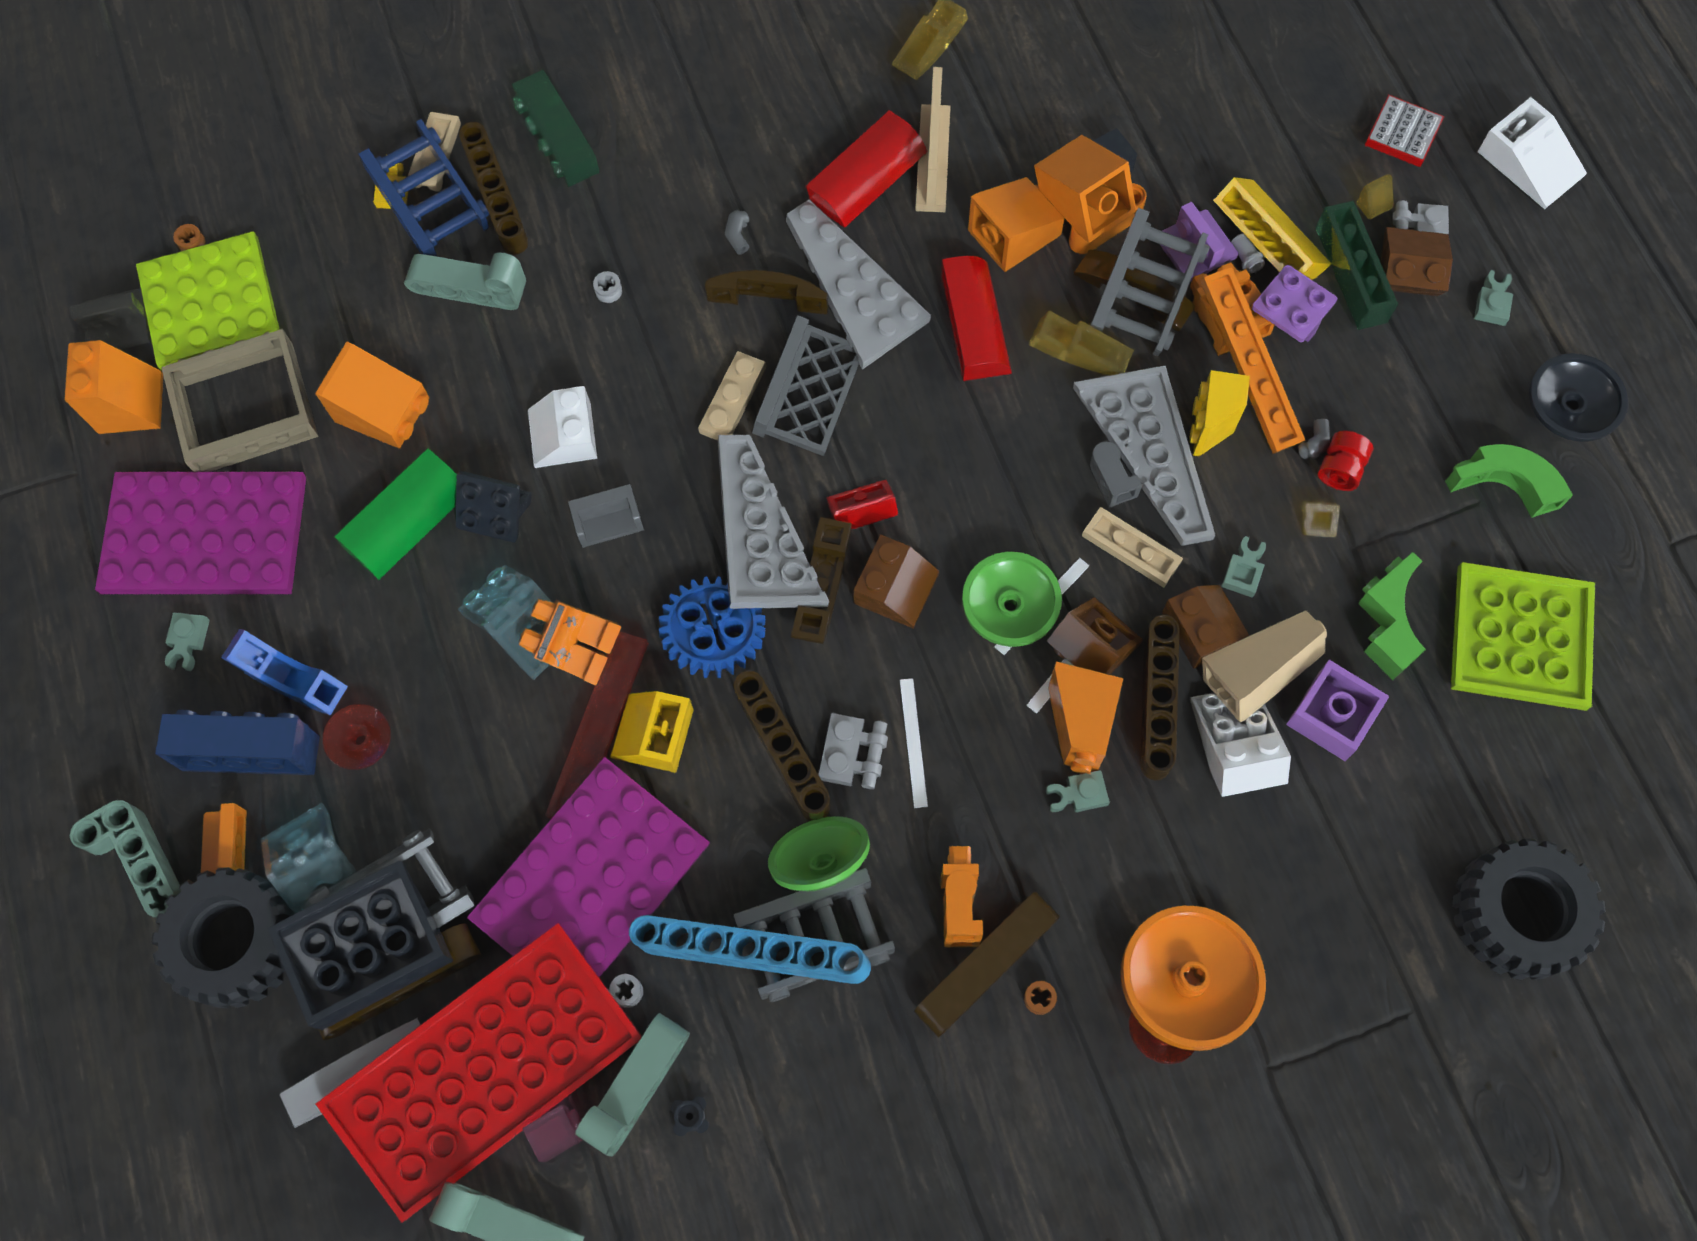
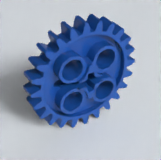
M706 576L704 577L703 585L700 586L693 579L691 580L690 590L682 585L679 586L680 597L674 594L669 595L671 605L663 604L664 615L659 616V623L662 626L659 628L660 638H663V650H669V659L675 660L679 658L678 667L680 669L689 664L691 675H694L698 669H703V676L707 678L710 670H715L716 676L721 678L722 669L726 668L733 675L735 664H738L743 669L746 668L745 657L754 660L756 658V651L754 649H762V640L760 638L765 637V628L762 627L765 625V615H760L762 608L730 609L728 583L726 586L722 585L721 577H717L715 584H710ZM700 604L706 605L711 623L715 629H718V638L725 648L724 650L719 649L711 625H707L706 613ZM718 605H726L728 607L725 610L715 609ZM688 616H695L698 618L696 621L687 622L684 620ZM733 631L741 634L735 638L727 636L728 633ZM700 643L711 645L707 649H698L696 647Z

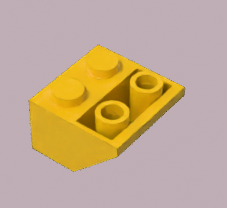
M1211 370L1207 382H1201L1199 394L1195 397L1192 415H1196L1195 424H1192L1189 443L1194 444L1193 456H1201L1234 433L1247 405L1250 376Z
M658 691L629 694L611 758L676 773L694 711L690 699Z

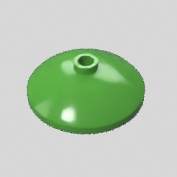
M1002 552L985 558L972 569L964 584L962 603L968 622L979 635L998 645L1017 647L1036 642L1053 628L1060 614L1062 594L1054 573L1042 561L1020 552ZM1012 603L1016 606V609L1009 611L1004 605Z
M825 817L812 820L789 831L775 844L768 858V868L774 881L788 889L807 892L829 888L850 877L861 866L870 849L869 836L862 824L850 818Z

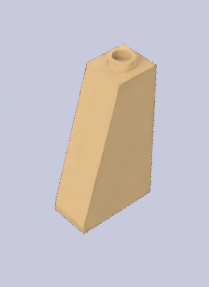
M1303 611L1202 657L1203 680L1239 722H1242L1325 654L1327 631L1321 621L1315 620L1307 611Z

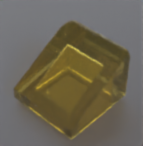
M1386 174L1364 186L1357 205L1368 219H1372L1393 207L1392 176Z
M1304 500L1303 535L1336 537L1340 505L1332 502Z

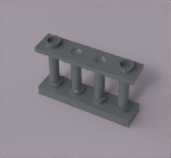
M1138 208L1089 330L1101 334L1104 326L1108 328L1110 326L1117 327L1156 342L1152 354L1159 356L1162 349L1168 351L1175 333L1170 331L1197 262L1203 264L1210 246L1206 245L1205 242L1209 234L1203 232L1196 244L1151 227V223L1146 222L1150 212ZM1145 239L1190 255L1191 258L1185 273L1139 256L1140 252L1134 251L1138 240L1145 241ZM1127 268L1130 270L1137 268L1180 285L1174 301L1171 302L1127 285L1128 281L1123 280ZM1122 297L1167 313L1168 316L1162 331L1116 314L1117 310L1111 309L1115 298L1122 299Z
M429 828L423 833L420 830H416L407 835L402 840L403 844L329 889L326 886H322L313 891L307 897L308 901L305 902L304 909L399 860L404 861L412 855L416 856L440 894L438 898L440 901L428 907L438 928L475 905L473 895L466 885L460 889L452 887L428 850L427 846L434 843V834Z
M866 868L854 872L844 881L829 888L817 891H799L734 914L738 928L765 932L768 929L767 924L780 920L782 924L785 923L789 935L804 937L798 918L801 917L800 912L813 908L814 912L819 913L827 939L829 941L843 942L831 907L834 905V900L846 896L847 900L852 902L868 950L863 951V953L868 957L871 967L889 961V954L895 951L893 941L881 945L864 895L867 894L865 889L871 888V880ZM859 957L849 958L845 962L844 970L858 966ZM812 958L810 959V966H814ZM764 971L768 985L758 988L762 1000L769 998L770 1002H776L789 997V990L819 979L792 976L781 980L779 973Z

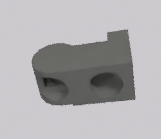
M1106 441L1099 443L1094 448L1090 467L1110 508L1137 498L1142 488V483L1138 475L1128 477L1120 461V449L1116 444Z

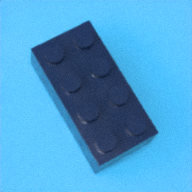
M177 710L176 714H162L155 754L181 771L314 775L320 736L309 728L308 724L302 722L297 715L291 713H278L277 717H265L264 714L257 712H244L243 716H231L230 713L223 711H211L210 715H198V713L190 710Z

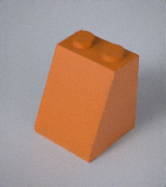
M1080 135L1034 165L1039 190L1088 243L1136 212L1129 162L1084 135Z
M1027 177L971 196L968 231L1004 272L1062 234L1064 217L1042 194L1039 186L1034 185Z
M101 340L69 343L65 401L98 434L161 428L163 372Z
M349 342L345 343L315 393L335 423L399 449L403 442L412 435L414 423L418 416L425 412L429 402V396L422 383Z
M1056 661L1048 690L1064 765L1071 766V770L1076 773L1091 774V772L1098 771L1106 755L1123 678Z

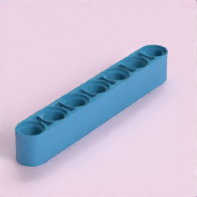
M649 915L636 918L629 928L631 941L651 955L850 984L863 982L871 971V963L868 957L857 945L851 943ZM655 928L654 937L644 942L645 934L650 929ZM688 933L686 943L677 947L678 938L682 934ZM716 938H722L720 947L710 952L709 946L711 942ZM750 942H755L753 953L743 956L744 947ZM783 947H789L788 957L782 961H776L777 952ZM817 952H824L823 961L817 966H810L811 957ZM859 957V964L854 970H844L845 962L849 958Z

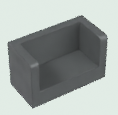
M630 484L568 501L582 548L644 531Z

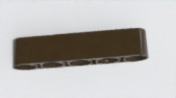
M468 122L460 128L459 137L501 246L508 254H520L528 246V238L485 128L478 122Z
M1169 615L1156 616L1151 621L1144 638L1140 767L1144 776L1154 781L1165 778L1176 761L1180 629L1177 621ZM1162 629L1166 631L1169 638H1159L1154 630ZM1161 660L1165 662L1168 670L1162 671L1157 669L1153 661ZM1162 692L1166 695L1168 701L1158 702L1154 699L1152 693ZM1158 723L1163 725L1167 734H1156L1152 730L1151 724ZM1160 756L1164 759L1166 767H1155L1151 763L1150 757Z
M748 670L741 672L734 681L738 702L802 815L810 821L827 817L830 812L828 791L769 688L759 673ZM749 684L759 687L758 691L753 695L743 694V688ZM763 712H771L775 715L774 719L769 723H761L757 720L758 716ZM779 740H787L791 743L790 748L783 752L775 750L773 746ZM795 768H803L808 772L802 780H793L789 774ZM818 796L824 800V804L819 809L814 810L805 805L806 801L810 797Z
M1036 891L1033 892L916 1007L914 1012L939 1038L1053 926L1060 916Z
M465 923L459 924L441 933L454 960L453 962L324 1030H319L322 1039L329 1040L344 1034L477 961L481 957V953L468 925Z

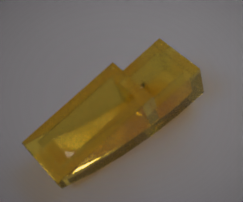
M938 0L928 17L923 15L893 61L892 66L917 80L936 62L968 20L965 8L951 0Z
M1050 310L1039 319L1029 343L1030 346L1062 361L1106 375L1125 373L1134 351L1083 321L1075 325Z

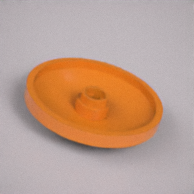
M1176 906L1162 910L1149 917L1138 927L1130 938L1123 954L1121 983L1130 1010L1148 1032L1174 1047L1203 1051L1227 1045L1247 1031L1258 1017L1262 1008L1266 992V976L1261 956L1251 938L1238 924L1214 910L1199 906Z

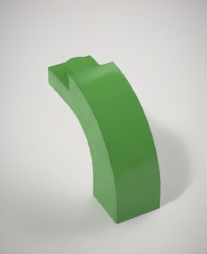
M1496 444L1479 447L1470 460H1465L1453 467L1454 471L1445 481L1450 492L1482 482L1502 483L1513 489L1520 496L1531 518L1560 509L1573 496L1564 478L1552 464L1530 450L1513 445Z

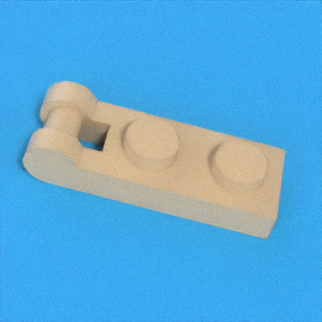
M430 112L426 127H433L441 140L439 146L449 160L461 126L458 116ZM429 147L415 154L408 176L437 161ZM445 171L421 183L416 188L427 186L429 190L440 191Z

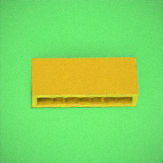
M1234 177L1213 200L1279 272L1286 265H1290L1313 280L1332 264L1254 180Z

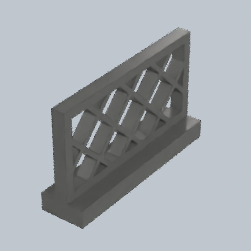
M797 315L755 420L752 434L763 438L767 434L824 456L858 368V356L856 354L853 361L841 365L835 352L845 349L856 353L854 348L850 347L847 339L808 325L809 319ZM810 336L822 340L826 349L812 354L807 344ZM805 351L807 356L802 358L803 353ZM830 355L836 368L822 373L816 360ZM810 362L816 375L802 380L797 370L798 366ZM848 369H850V371H849V373H848V376H847L846 373H845V371L848 370ZM839 373L844 386L831 391L825 378ZM795 378L797 383L792 384V381ZM820 381L826 394L812 399L806 386ZM800 388L806 402L792 407L787 394ZM840 395L839 400L837 402L835 397ZM829 399L834 413L821 418L815 404ZM784 404L786 409L781 411L782 406ZM809 407L815 421L801 426L795 412ZM790 415L796 427L786 432L775 428L777 419ZM830 422L828 428L826 429L824 423ZM819 426L824 436L822 444L809 441L804 431Z

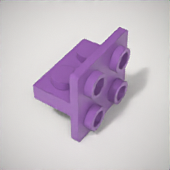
M1192 202L1181 206L1175 225L1162 230L1195 244L1203 232L1209 234L1205 242L1206 245L1210 246L1203 264L1197 262L1190 281H1192L1194 276L1202 273L1206 274L1236 259L1238 256V251L1209 211L1203 210L1199 212ZM1161 245L1177 270L1185 273L1191 256Z
M1286 265L1253 303L1252 310L1299 342H1304V340L1309 342L1316 333L1322 319L1334 306L1338 298L1290 265Z

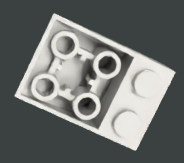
M1531 97L1488 132L1478 150L1479 154L1544 209L1587 174L1554 116Z
M1215 693L1191 697L1192 708L1209 768L1222 797L1288 784L1291 755L1265 704L1249 718L1239 722Z

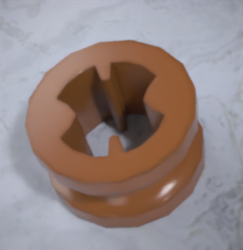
M193 224L182 225L174 232V242L181 251L206 244L205 237L197 226Z
M1045 981L1032 983L1024 994L1026 1008L1036 1015L1049 1013L1057 1002L1055 988ZM1035 989H1038L1040 993L1046 991L1050 998L1046 999L1049 1005L1043 1007L1040 1003L1034 1005L1031 998L1035 994L1031 992Z

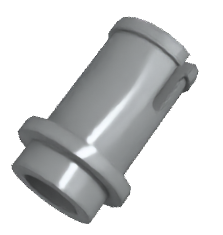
M1244 233L1232 240L1231 243L1238 251V256L1243 262V270L1255 273L1264 267L1265 256L1257 251L1254 244Z

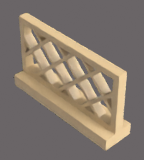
M933 67L931 105L921 104L920 137L926 146L927 153L918 160L916 211L945 212L950 106L941 105L942 67Z

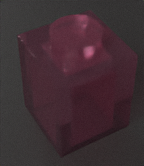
M563 1105L558 1106L522 1128L540 1162H547L582 1141L581 1138L575 1135L582 1121L575 1109L569 1111L568 1107Z

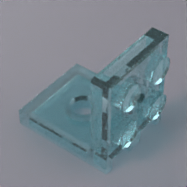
M504 565L502 568L499 567L493 570L488 575L487 582L479 590L470 592L464 598L463 605L458 610L466 619L485 630L521 669L534 680L550 664L535 659L532 655L533 653L520 646L518 641L525 627L530 629L534 625H540L543 631L546 622L530 615L536 600L552 601L532 579Z
M322 803L261 838L266 877L294 914L304 910L305 902L308 901L307 897L318 885L327 883L334 886L357 872L336 844L329 812Z

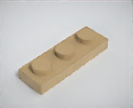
M737 351L698 427L700 434L718 440L719 435H733L766 369L765 361Z
M1102 507L1099 508L1082 534V537L1163 588L1183 560L1176 553Z

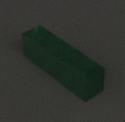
M544 70L513 83L512 87L515 93V97L512 98L513 104L519 115L524 113L527 117L524 121L531 135L537 134L539 137L537 143L544 157H551L550 165L558 179L563 177L567 186L570 187L600 173L593 150Z
M1354 200L1325 207L1317 223L1316 231L1327 257L1332 263V269L1358 330L1388 323L1398 306V302Z

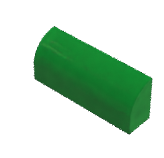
M427 449L351 520L335 538L351 556L380 580L456 506L457 474L430 449Z

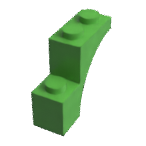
M1413 552L1404 560L1397 557L1385 569L1388 574L1380 580L1377 576L1373 578L1362 589L1365 595L1358 603L1381 625L1368 637L1372 643L1364 652L1392 680L1426 650L1411 630L1405 612V592L1412 573L1422 563V560Z

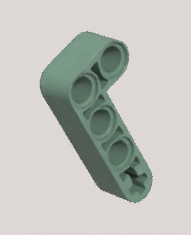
M495 253L490 266L425 254H415L404 285L412 292L421 295L515 310L519 307L526 284V277L519 260L506 253Z
M115 800L80 819L71 828L70 839L76 847L94 855H102L115 848L148 915L157 918L158 913L164 914L168 908L164 897L168 899L171 894L177 896L181 892L179 889L180 884L146 815L137 807L123 800ZM128 813V819L120 825V819L124 814ZM97 830L95 839L89 843L90 835ZM142 841L141 849L134 854L135 845ZM156 869L155 878L148 883L149 873Z
M659 1013L645 1031L598 1107L594 1105L586 1113L575 1135L603 1154L611 1157L614 1156L684 1047L690 1032Z
M445 1182L429 1218L431 1222L456 1232H466L485 1241H583L585 1237L580 1233L474 1189Z

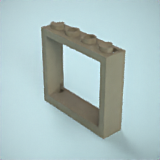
M283 329L271 333L266 332L252 339L240 340L233 345L217 350H208L201 355L180 359L176 363L161 367L184 461L193 472H211L319 437L295 350ZM283 355L299 414L199 446L185 386Z

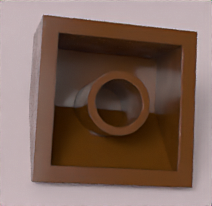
M1386 227L1376 289L1439 296L1447 292L1453 262L1449 234Z
M880 534L854 588V604L914 629L939 575V570L912 547Z
M1220 585L1194 587L1168 599L1162 611V615L1173 617L1179 624V645L1193 669L1203 665L1202 657L1250 636Z
M1095 597L1070 611L1047 640L1054 647V651L1058 656L1067 659L1074 666L1111 675L1143 641L1142 638Z

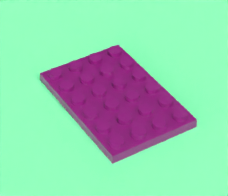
M115 472L95 590L100 594H292L306 485L305 474L303 472Z
M604 757L467 918L512 956L559 922L600 978L631 941L629 928L632 922L640 916H651L710 845V842Z

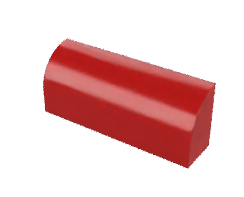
M889 110L806 185L810 200L825 215L845 228L927 153L926 146L919 134L908 122Z
M958 256L942 259L941 277L963 381L1012 374L988 263L977 256Z

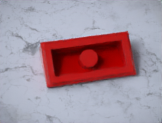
M887 480L826 498L833 520L852 523L851 529L898 515L895 495Z

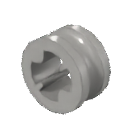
M606 271L599 273L595 277L593 287L600 301L612 303L620 298L622 286L619 277L615 273ZM607 283L612 284V286L609 287L608 291H603V288L607 286Z
M621 974L615 977L609 987L610 993L618 1004L624 1008L637 1005L643 996L641 982L630 974ZM624 982L629 986L633 982L634 987L631 989L633 996L628 1000L623 996L620 1000L618 995L621 993V988L619 986Z

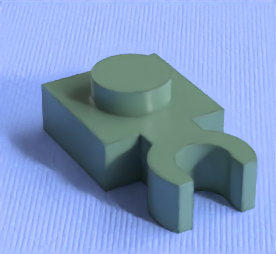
M1491 270L1485 278V287H1482L1478 293L1474 319L1505 326L1509 321L1513 294L1505 291L1510 285L1512 277L1511 274H1507L1502 283H1499L1494 279L1495 271Z
M1245 536L1239 545L1240 556L1232 555L1221 587L1253 598L1264 568V564L1256 561L1265 552L1266 543L1261 542L1257 551H1251L1247 547L1249 537Z
M173 613L165 642L168 646L173 647V650L165 658V665L168 668L175 670L176 662L184 658L182 667L187 671H192L195 665L192 651L193 649H203L210 621L206 616Z
M1101 770L1091 772V774L1085 773L1068 777V787L1052 784L1045 790L1046 795L1056 793L1061 797V802L1050 805L1051 812L1062 811L1067 804L1073 803L1075 812L1108 806L1110 803Z

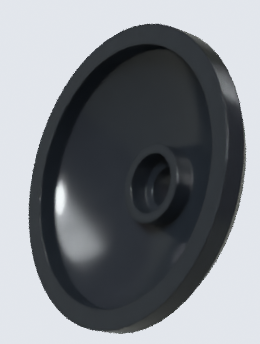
M1563 354L1549 359L1536 371L1529 387L1530 404L1538 420L1554 434L1572 441L1588 442L1608 436L1622 423L1628 409L1627 390L1619 375L1606 363L1584 354Z

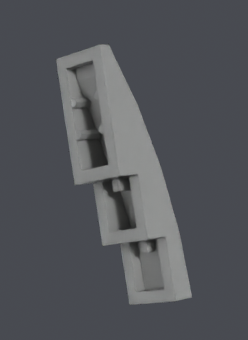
M416 1018L352 1051L282 1092L280 1097L294 1128L322 1115L315 1103L420 1026L418 1019Z

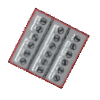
M1388 95L1365 146L1421 167L1444 116Z

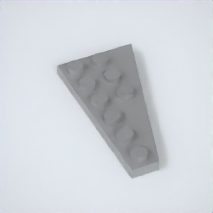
M810 199L787 213L786 222L799 248L803 249L808 258V265L812 273L815 272L820 282V288L828 294V304L837 322L841 323L847 334L846 339L850 347L854 348L862 369L929 323L931 315Z
M1166 366L1074 382V391L1108 440L1118 446L1121 452V459L1133 476L1138 475L1143 491L1181 546L1213 540L1215 532Z
M719 435L718 452L730 609L798 608V605L805 607H828L829 599L825 591L822 592L817 574L813 566L810 567L803 552L804 547L785 507L781 506L777 497L778 492L764 470L765 465L751 436Z

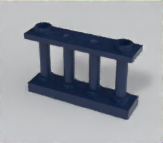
M422 119L416 122L421 135L417 139L382 158L380 155L375 158L369 148L358 155L363 167L419 252L437 257L434 249L438 245L437 241L470 222L477 220L484 231L488 229L486 217L489 216V212L480 199L475 201L439 146L441 140L433 127L427 128ZM429 147L437 161L399 182L396 180L391 182L386 175L390 172L389 168ZM445 171L453 185L416 206L411 204L407 207L402 199L405 197V192ZM459 195L469 208L431 231L429 229L423 231L418 224L421 221L420 217Z

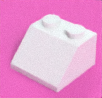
M585 386L553 390L528 409L535 468L597 459L591 403Z

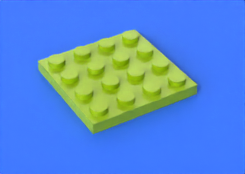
M254 231L136 264L156 365L161 371V367L176 363L180 359L195 357L208 350H217L233 345L240 340H248L261 336L266 332L271 333L280 330L259 240Z
M1462 562L1458 566L1451 689L1587 711L1592 707L1595 583Z

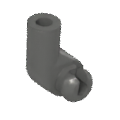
M735 210L728 216L724 235L735 252L741 255L749 249V244L741 234L742 228L746 227L749 222V216L745 211Z
M1317 419L1313 422L1314 436L1308 442L1300 443L1298 447L1301 458L1308 459L1311 457L1315 459L1327 451L1330 445L1329 420Z

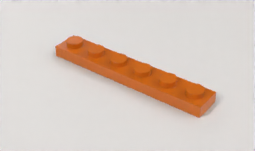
M1232 266L1203 277L1200 280L1236 368L1240 375L1250 376L1248 396L1272 453L1274 454L1305 441L1304 435Z

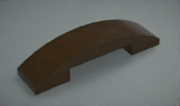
M1090 249L1074 271V275L1100 289L1103 284L1107 285L1118 256ZM1127 268L1123 280L1128 281L1127 285L1171 302L1174 301L1178 291L1164 279L1137 268L1133 270ZM1185 296L1171 327L1180 332L1195 308L1193 303ZM1143 305L1154 311V319L1163 324L1165 323L1168 316L1167 313Z
M746 270L718 275L706 280L705 283L709 302L738 305L739 295L742 294L796 300L798 312L828 315V294L814 284L792 275L773 271Z
M820 517L813 544L810 567L813 566L817 574V581L822 592L825 591L829 604L828 607H805L798 605L791 638L824 644L841 582L852 523Z

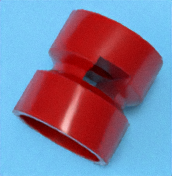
M1336 432L1327 449L1328 455L1324 457L1318 471L1319 479L1327 486L1336 490L1353 491L1357 489L1364 473V467H1366L1374 449L1373 444L1369 439L1356 432Z

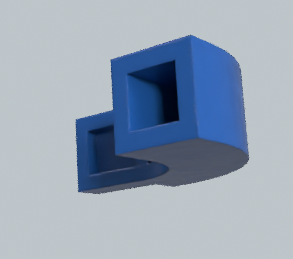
M242 629L238 630L221 657L244 671V674L304 706L331 715L348 687L323 670L304 665L282 654Z

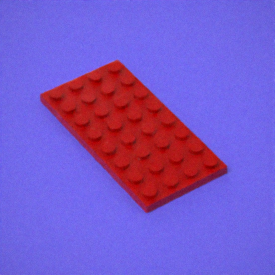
M558 922L320 1099L315 1105L398 1219L403 1223L441 1193L445 1182L455 1183L639 1042L642 1035Z

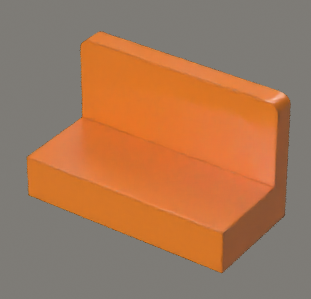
M221 804L220 811L206 812L204 814L201 873L208 870L216 874L218 868L225 867L235 871L239 868L244 869L247 811L237 804Z

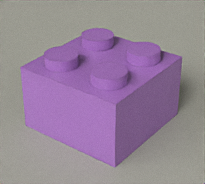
M1328 660L1317 674L1286 725L1346 761L1359 747L1389 696L1331 660Z

